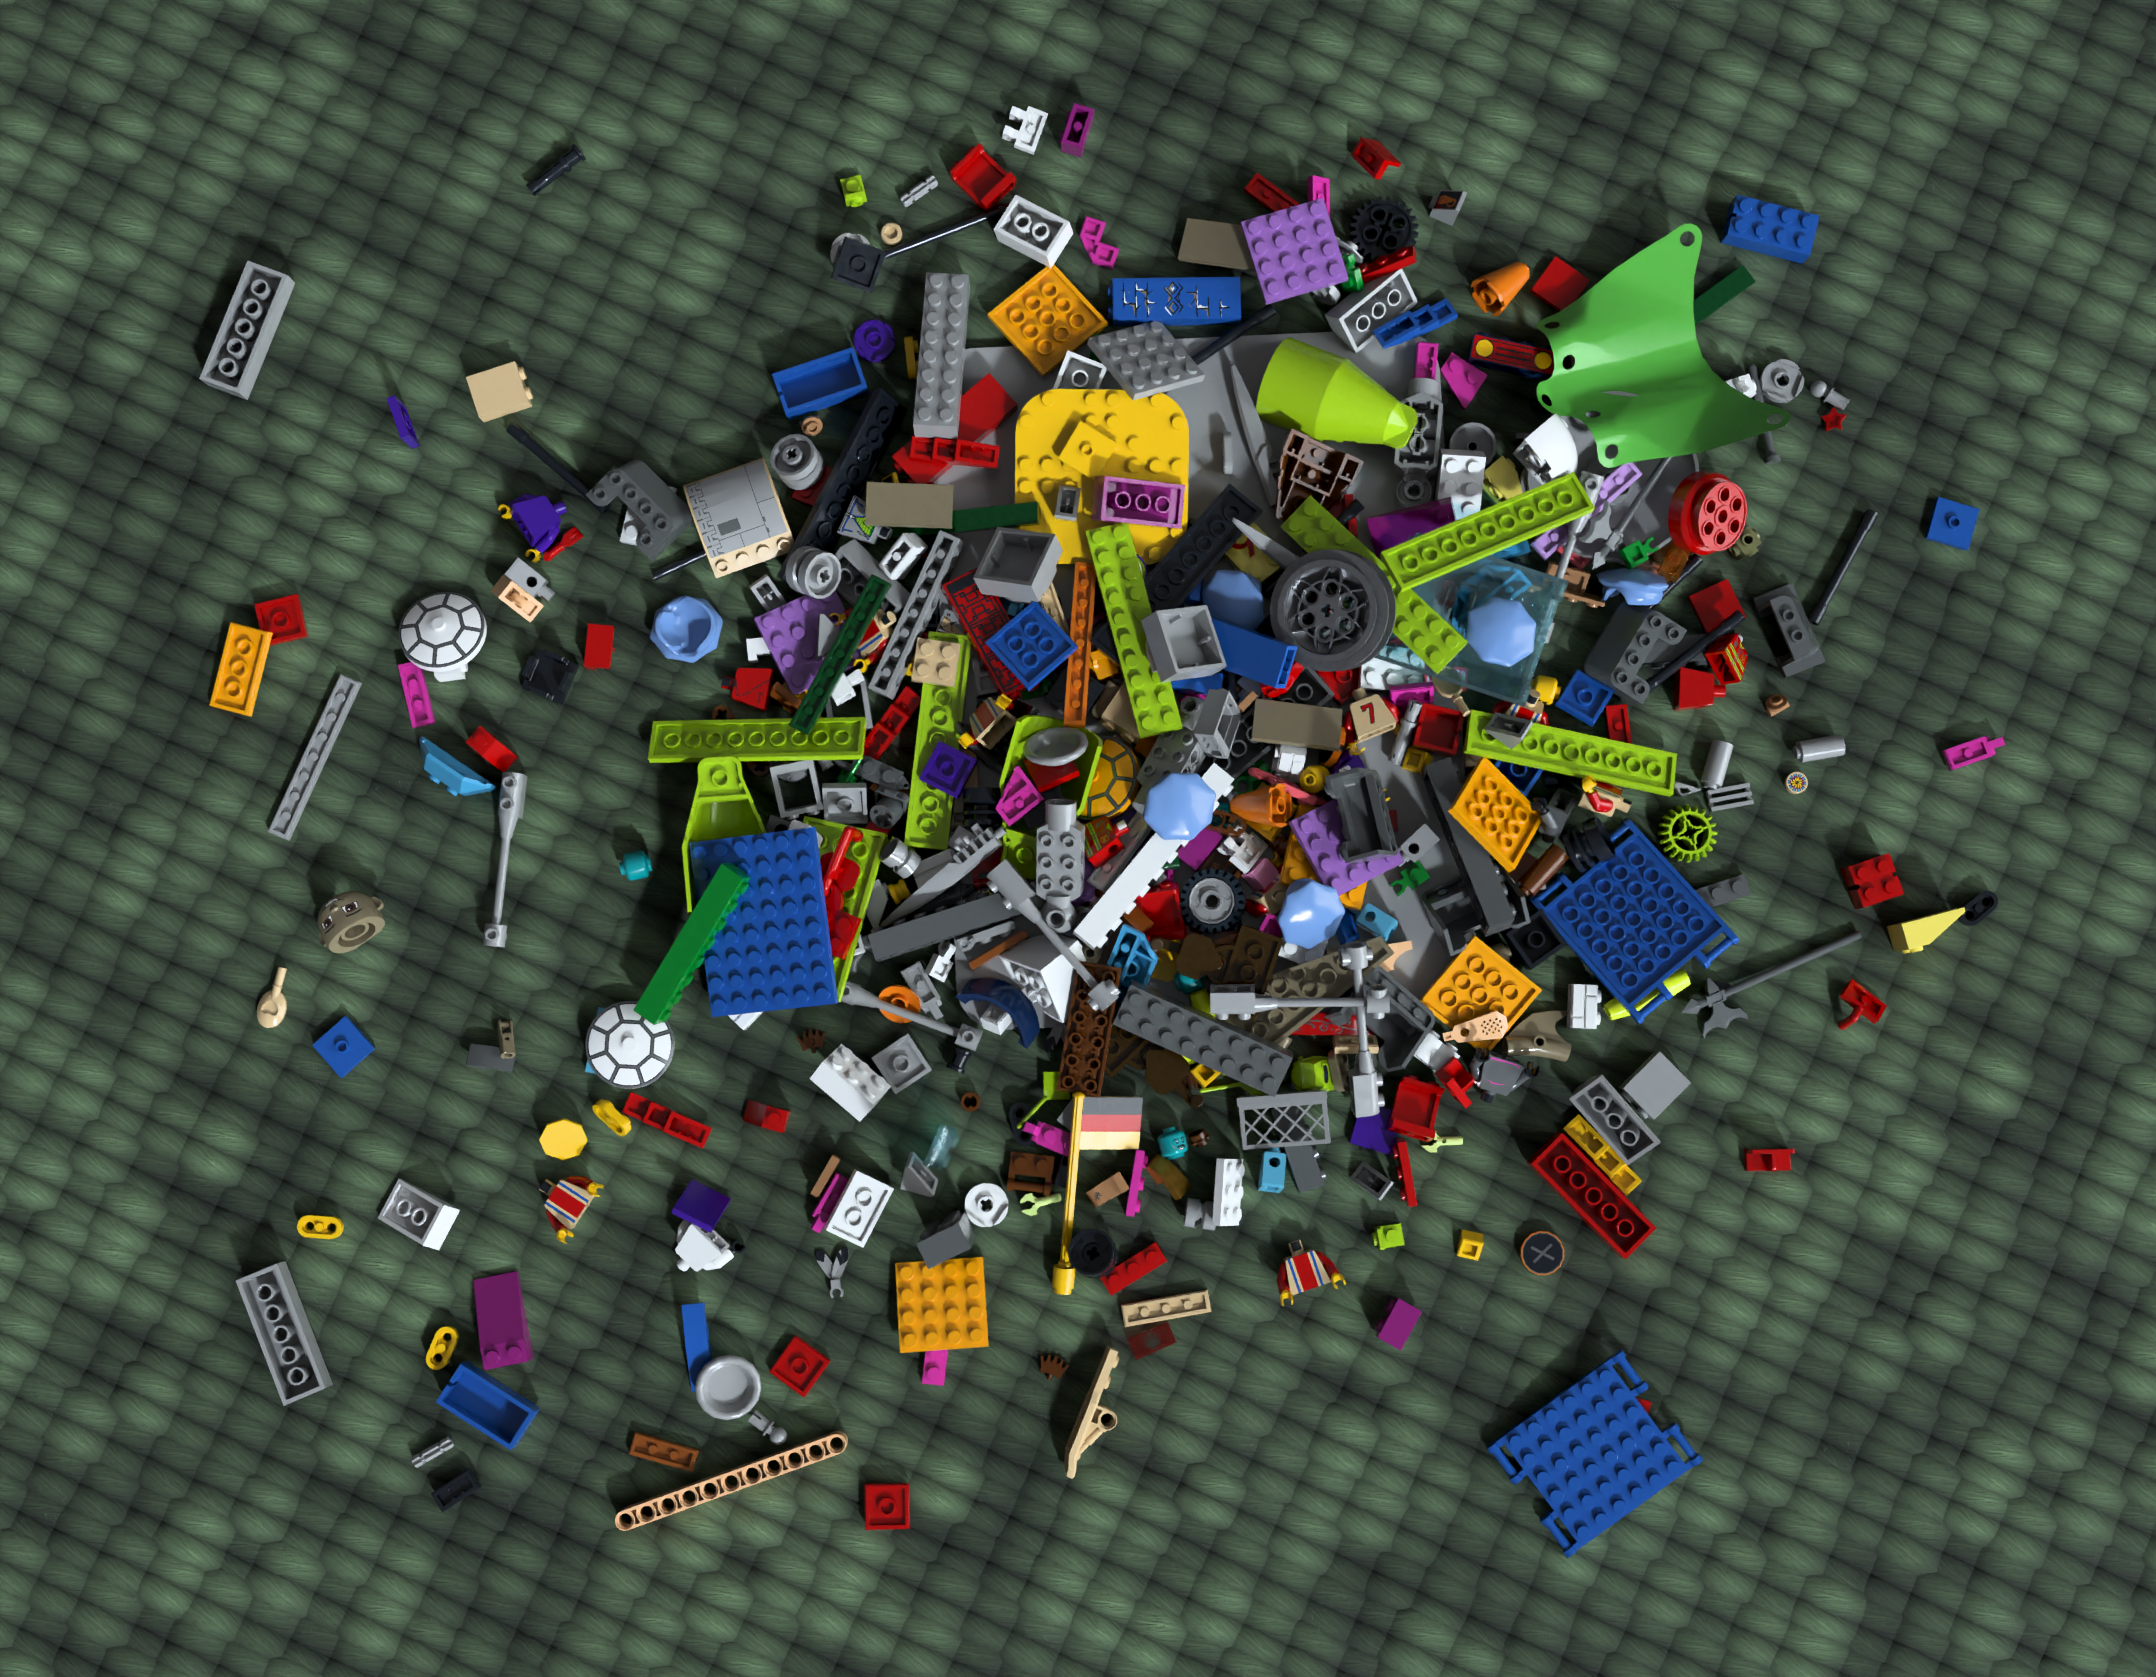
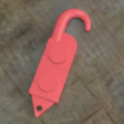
M1255 767L1248 769V774L1259 780L1263 779L1270 784L1281 783L1286 785L1287 788H1284L1286 793H1290L1302 805L1311 804L1314 806L1317 804L1322 806L1328 803L1318 797L1317 793H1308L1301 786Z

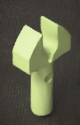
M1435 1133L1433 1140H1436V1142H1433L1432 1145H1421V1147L1430 1153L1437 1152V1148L1440 1145H1462L1463 1138L1462 1136L1439 1137Z
M1027 1193L1022 1197L1020 1203L1030 1201L1035 1204L1032 1208L1024 1209L1022 1212L1030 1216L1037 1215V1210L1040 1206L1060 1202L1062 1198L1060 1193L1040 1198L1034 1197L1032 1193Z

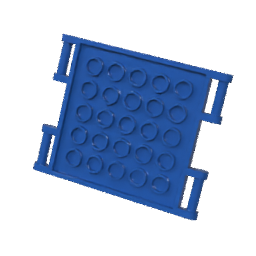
M1626 818L1621 822L1622 825L1609 835L1612 843H1614L1627 831L1632 834L1615 848L1616 857L1604 863H1597L1595 867L1591 868L1573 884L1560 872L1546 889H1543L1536 896L1530 897L1528 902L1534 909L1543 910L1565 943L1625 1008L1633 1020L1640 1025L1645 1021L1644 1018L1665 1000L1669 1001L1673 997L1672 993L1662 982L1693 956L1703 968L1707 969L1716 957L1731 945L1737 944L1740 940L1634 823ZM1563 885L1566 890L1544 907L1541 902ZM1723 933L1726 938L1704 955L1701 950ZM1656 988L1659 994L1637 1011L1634 1006Z
M1623 1350L1614 1353L1486 1447L1487 1451L1495 1456L1509 1475V1480L1513 1485L1528 1475L1549 1503L1552 1510L1540 1519V1522L1549 1529L1563 1548L1562 1552L1567 1558L1571 1557L1582 1546L1686 1471L1703 1461L1702 1456L1694 1451L1679 1431L1680 1427L1676 1422L1671 1423L1660 1431L1635 1398V1396L1647 1390L1649 1385L1645 1380H1641L1626 1360V1354ZM1618 1363L1635 1385L1629 1390L1612 1367L1614 1364ZM1672 1435L1689 1458L1683 1462L1666 1438ZM1502 1445H1506L1522 1467L1521 1469L1515 1470L1500 1450ZM1559 1517L1574 1537L1575 1541L1571 1544L1554 1523L1555 1518Z

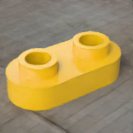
M913 336L904 337L909 379H916L919 361L915 360V353H919L918 341L913 340Z
M600 1099L593 1105L592 1108L596 1116L617 1135L625 1136L631 1130L629 1118L623 1114L621 1115L609 1100Z
M306 1215L297 1224L299 1234L308 1238L334 1239L339 1237L344 1229L342 1220L335 1216ZM309 1222H312L314 1224V1228L312 1230L308 1228ZM330 1224H335V1231L330 1230Z
M444 1326L436 1332L426 1355V1363L431 1369L439 1370L448 1365L459 1340L458 1331L454 1327ZM446 1333L451 1335L450 1341L445 1339ZM437 1354L442 1355V1361L436 1360Z

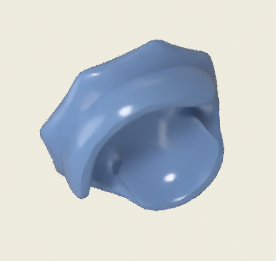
M1617 568L1596 574L1599 582L1603 585L1601 600H1607L1621 592L1628 605L1657 604L1662 600L1663 591L1669 587L1665 577L1640 568H1632L1630 570L1628 568Z
M1217 570L1201 591L1203 605H1207L1210 615L1254 631L1265 620L1262 583L1246 572L1239 570Z
M687 595L679 596L656 610L649 637L667 659L694 663L717 648L723 620L706 599Z
M1492 596L1468 611L1465 638L1482 661L1511 667L1533 652L1536 622L1519 601Z
M1170 773L1158 778L1148 790L1143 812L1144 820L1164 840H1192L1211 823L1216 793L1197 773Z
M1303 878L1296 880L1288 887L1276 921L1281 928L1286 943L1311 949L1336 934L1340 921L1345 914V909L1334 887L1320 884L1313 879Z

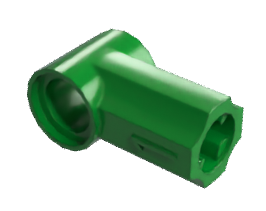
M1261 759L1252 766L1273 774L1270 767ZM1247 770L1232 784L1234 787L1231 790L1232 794L1236 796L1253 791L1265 780H1259L1249 775ZM1237 783H1245L1247 791L1240 792L1237 789Z

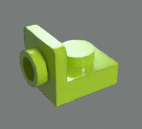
M861 175L840 180L846 206L858 207L863 202H867Z
M1401 1223L1374 1227L1375 1232L1371 1233L1373 1245L1377 1246L1379 1250L1405 1245Z

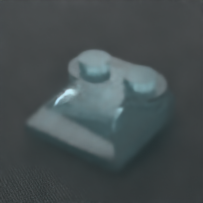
M941 1123L924 1160V1166L934 1167L938 1170H941L942 1167L947 1168L951 1156L948 1155L951 1146L955 1148L960 1139V1136L957 1135V1129Z

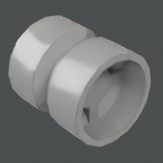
M893 838L883 848L879 860L888 867H893V871L902 878H907L917 869L921 856L912 849L908 850L907 845L898 838Z
M1187 1198L1184 1226L1196 1228L1198 1225H1201L1202 1229L1214 1231L1216 1227L1212 1225L1214 1202L1206 1200L1204 1203H1201L1200 1199Z

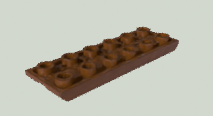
M1080 961L1098 983L1110 979L1119 988L1122 968ZM1076 971L1057 1090L1071 1093L1081 1092L1087 1096L1100 1098L1116 1001L1104 1011L1100 1009L1095 1011L1087 1002L1090 999L1088 993L1092 989Z

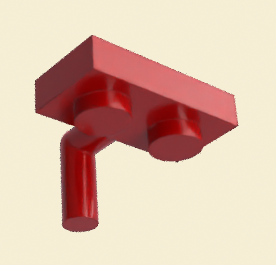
M1851 979L1847 982L1839 997L1854 1009L1848 1017L1838 1023V1027L1841 1030L1846 1029L1855 1023L1860 1015H1863L1875 1024L1881 1018L1887 1005L1855 980Z

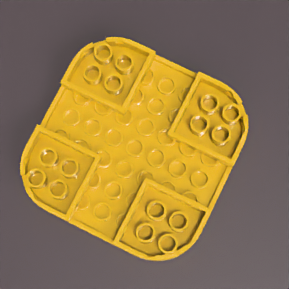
M1052 389L1033 397L1021 410L1016 424L1015 504L1038 502L1040 525L1015 528L1056 534L1063 550L1057 564L1093 563L1085 531L1117 523L1091 520L1095 481L1058 459L1077 425L1082 421L1118 443L1099 476L1185 485L1181 529L1128 524L1136 554L1143 559L1146 565L1160 562L1186 533L1188 524L1189 428L1187 419L1180 406L1163 393L1132 400L1125 390ZM1059 485L1081 488L1076 522L1054 518Z

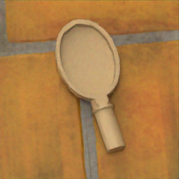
M1446 666L1438 675L1433 671L1432 682L1436 691L1444 697L1452 698L1453 703L1456 704L1464 717L1469 716L1471 711L1460 696L1463 683L1459 674Z
M278 967L272 990L266 992L258 1003L257 1018L259 1023L265 1028L278 1026L286 1014L287 1001L281 992V988H283L282 985L287 968Z

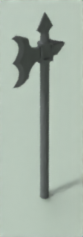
M1673 457L1661 459L1615 528L1610 529L1609 518L1612 511L1609 502L1603 498L1604 504L1601 513L1594 518H1590L1588 532L1584 536L1577 538L1579 542L1590 544L1597 538L1604 540L1601 550L1594 553L1591 570L1606 563L1605 557L1609 551L1619 552V550L1626 547L1625 542L1622 540L1624 537L1622 532Z
M1857 930L1724 989L1718 988L1708 977L1705 984L1706 993L1702 995L1703 998L1697 1001L1690 999L1681 1013L1698 1014L1699 1010L1705 1006L1712 1008L1711 1015L1702 1024L1701 1033L1703 1038L1712 1028L1720 1027L1727 1029L1729 1023L1735 1018L1740 1017L1748 1020L1747 1014L1739 1007L1728 1008L1724 1005L1723 1001L1727 1000L1726 997L1862 938L1861 933Z

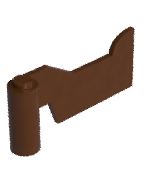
M1471 771L1469 772V774H1468L1460 783H1462V782L1465 783V782H1466V780H1467V778L1469 777ZM1553 843L1538 860L1525 850L1513 871L1508 872L1504 867L1503 869L1519 885V890L1525 896L1529 894L1534 896L1569 859V856L1563 849Z

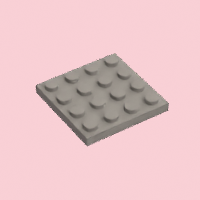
M1158 321L1136 325L1088 339L1087 345L1132 400L1204 380L1205 374L1166 327Z

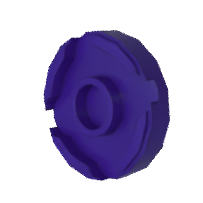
M872 319L863 322L857 328L853 343L857 354L862 359L878 363L886 360L893 354L896 348V337L888 323Z

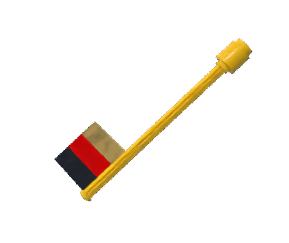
M1081 1092L1072 1094L1073 1109L1061 1255L1058 1264L1053 1266L1052 1287L1056 1294L1068 1295L1071 1294V1289L1074 1288L1075 1268L1070 1263L1068 1249L1072 1240L1079 1149H1139L1143 1097L1100 1096L1098 1098L1085 1096Z

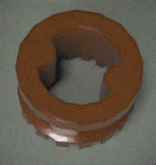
M974 1092L964 1094L961 1098L962 1108L968 1112L977 1110L980 1106V1097ZM974 1096L977 1100L976 1106L966 1107L964 1103L965 1098Z

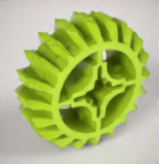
M1689 804L1684 805V808L1679 805L1676 806V811L1673 809L1668 811L1669 816L1664 815L1662 817L1666 823L1659 824V827L1664 829V831L1658 832V836H1664V839L1660 840L1659 843H1666L1667 846L1663 848V851L1671 850L1670 858L1677 854V861L1679 862L1683 858L1686 863L1691 862L1692 859L1696 862L1699 861V855L1705 858L1707 856L1706 851L1711 852L1713 850L1709 844H1716L1717 841L1711 837L1717 835L1718 832L1711 829L1716 826V823H1709L1712 816L1704 817L1705 809L1698 813L1697 805L1693 806L1692 809ZM1686 816L1695 819L1700 826H1693ZM1678 819V832L1672 835V827ZM1688 830H1696V832L1691 833V835L1687 837H1679V835L1684 834V832ZM1703 832L1702 842L1697 848V835ZM1675 841H1682L1689 848V851L1680 848Z

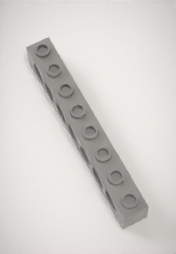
M941 530L939 531L868 686L875 693L894 700L916 652L917 639L922 638L942 595V585L948 582L965 545L960 538Z

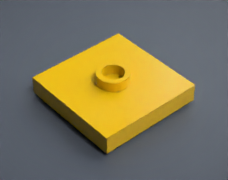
M1080 421L1058 459L1095 481V476H1099L1118 443Z

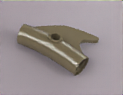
M1545 1011L1528 1016L1506 1037H1503L1502 1048L1504 1055L1538 1056L1566 1062L1571 1052V1044L1567 1043L1556 1032L1555 1024L1567 1016L1568 1012Z

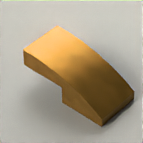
M1159 1153L1155 1154L1145 1167L1156 1184L1163 1183L1175 1200L1181 1199L1191 1186L1182 1172Z

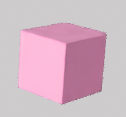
M1267 858L1258 859L1246 874L1242 873L1241 876L1256 891L1265 889L1277 876L1278 870Z

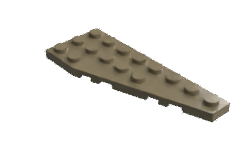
M1382 936L1364 941L1366 946L1372 949L1373 960H1369L1368 966L1362 969V978L1394 954V951ZM1339 951L1271 974L1264 995L1277 998H1338L1354 985L1353 970L1347 969L1346 966H1341ZM1277 1007L1276 1009L1258 1012L1255 1022L1248 1019H1238L1233 1014H1229V1018L1224 1021L1278 1045L1325 1007Z

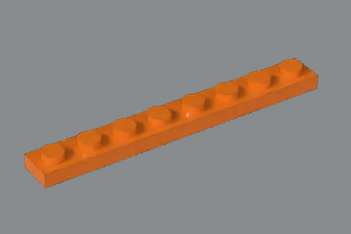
M1075 562L1070 638L1078 646V649L1068 657L1063 727L1085 728L1091 654L1090 640L1092 639L1096 573L1093 563Z

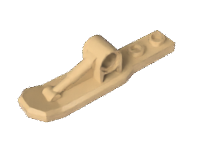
M1108 1345L1065 1447V1475L1071 1479L1075 1477L1077 1460L1080 1459L1082 1452L1089 1445L1091 1446L1103 1432L1112 1430L1117 1424V1416L1112 1409L1098 1403L1103 1389H1107L1110 1384L1111 1377L1109 1374L1111 1369H1115L1119 1361L1118 1351ZM1106 1413L1111 1414V1419L1108 1423H1101L1102 1415Z

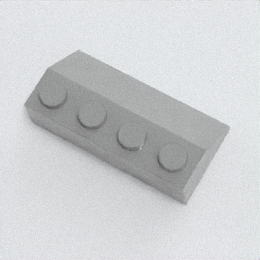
M1402 268L1363 284L1364 289L1359 292L1353 291L1325 314L1332 331L1353 353L1359 352L1376 338L1372 333L1373 330L1402 315L1418 303Z
M856 539L840 547L835 556L841 564L842 573L836 590L854 607L871 574L891 583L892 586L879 609H882L884 613L888 611L893 612L897 621L901 617L911 594L896 579L891 580L879 567V562Z
M1602 1074L1589 1078L1578 1086L1570 1096L1569 1100L1627 1166L1661 1143L1657 1136Z

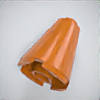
M1515 262L1476 278L1472 282L1471 288L1474 287L1472 297L1477 306L1485 313L1488 311L1493 313L1491 315L1493 317L1500 315L1529 279V268L1524 263Z
M1276 783L1234 796L1229 803V810L1232 814L1238 815L1244 820L1273 827H1284L1288 824L1285 823L1286 819L1291 818L1292 797L1290 793H1286L1284 789L1287 788L1286 785Z

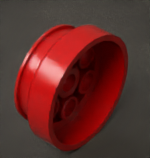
M1697 471L1688 475L1676 488L1668 511L1669 532L1675 545L1685 552L1700 555H1709L1731 547L1740 537L1745 526L1747 517L1745 495L1742 489L1737 484L1731 482L1725 475L1707 471Z

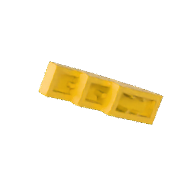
M1579 1114L1563 1128L1575 1144L1625 1196L1642 1182L1604 1138Z

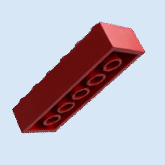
M1556 1132L1526 1162L1620 1258L1627 1259L1656 1229L1563 1133Z

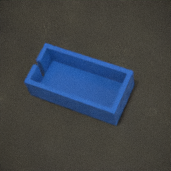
M1736 195L1729 206L1727 223L1724 227L1721 243L1803 264L1811 254L1820 216Z
M854 347L772 374L788 420L869 394Z
M468 1361L458 1366L450 1379L451 1383L446 1385L436 1403L509 1450L518 1445L540 1410L539 1406Z

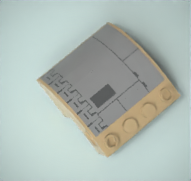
M764 457L683 486L693 520L716 578L790 552L795 540Z

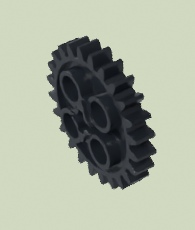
M1379 196L1377 202L1370 198L1369 205L1363 202L1362 209L1357 208L1355 212L1357 215H1353L1351 219L1354 223H1351L1349 229L1354 231L1350 232L1349 237L1355 238L1352 242L1358 245L1357 252H1364L1363 259L1369 256L1371 263L1374 259L1383 255L1393 254L1402 247L1415 246L1417 241L1413 238H1417L1419 233L1414 230L1419 225L1413 223L1416 216H1409L1412 209H1404L1405 202L1398 205V198L1394 202H1390V196L1386 198V201H1383L1382 197ZM1380 214L1383 220H1376L1373 215ZM1391 214L1392 218L1379 247H1376L1388 215ZM1399 222L1402 224L1403 227L1399 229L1395 228L1393 226V223ZM1372 233L1375 239H1368L1365 234ZM1391 241L1395 246L1392 248L1387 247L1385 242Z

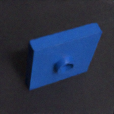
M1937 497L1925 539L1965 551L1968 550L1979 509Z
M1577 669L1555 706L1593 727L1615 690Z
M344 1016L312 1045L340 1078L346 1076L376 1049L348 1016Z

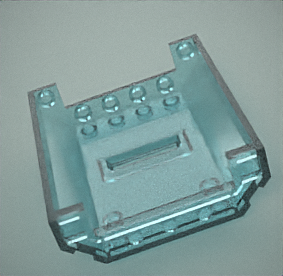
M1416 531L1415 535L1410 534L1409 540L1421 536L1423 533ZM1489 555L1411 588L1446 622H1448L1458 590L1468 593L1455 629L1464 639H1466L1469 610L1492 596L1519 601L1536 622L1534 650L1530 655L1511 667L1482 661L1468 643L1437 675L1393 633L1385 647L1374 658L1525 707L1532 687L1530 685L1558 603L1562 602L1569 581Z

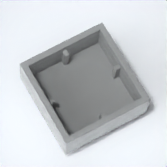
M997 527L973 579L981 594L1004 597L1011 602L1031 604L1032 601L1039 602L1052 583L1057 572L1056 564L1063 550L1056 534Z
M1207 605L1159 610L1141 620L1147 637L1145 644L1147 658L1152 672H1158L1161 683L1212 676L1227 667Z

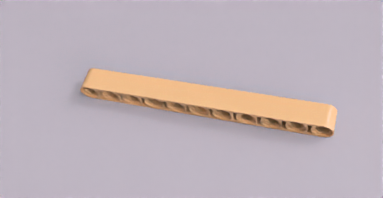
M834 1431L629 1505L616 1515L615 1524L620 1530H630L835 1456L845 1450L848 1444V1437L842 1431ZM832 1438H841L843 1446L839 1448L834 1447ZM819 1445L822 1449V1454L814 1455L811 1452V1446ZM793 1452L798 1453L801 1456V1461L798 1463L792 1462L790 1454ZM769 1461H778L780 1469L772 1470L769 1467ZM749 1468H756L759 1476L757 1478L750 1477L748 1474ZM727 1476H735L738 1480L737 1485H730L727 1482ZM707 1483H713L716 1486L717 1490L715 1493L707 1491ZM690 1490L694 1492L695 1500L690 1501L686 1499L685 1491ZM665 1498L673 1500V1508H667L664 1505ZM644 1506H650L652 1508V1516H647L644 1514ZM622 1514H629L632 1522L629 1524L623 1522Z

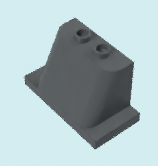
M1793 583L1751 599L1758 619L1774 614L1790 653L1776 658L1783 678L1826 662Z

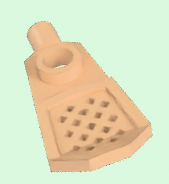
M1495 1010L1454 1025L1452 1031L1442 1033L1444 1041L1454 1039L1458 1043L1503 1038L1508 1028L1506 1016ZM1463 1028L1468 1029L1466 1035H1461L1460 1033Z

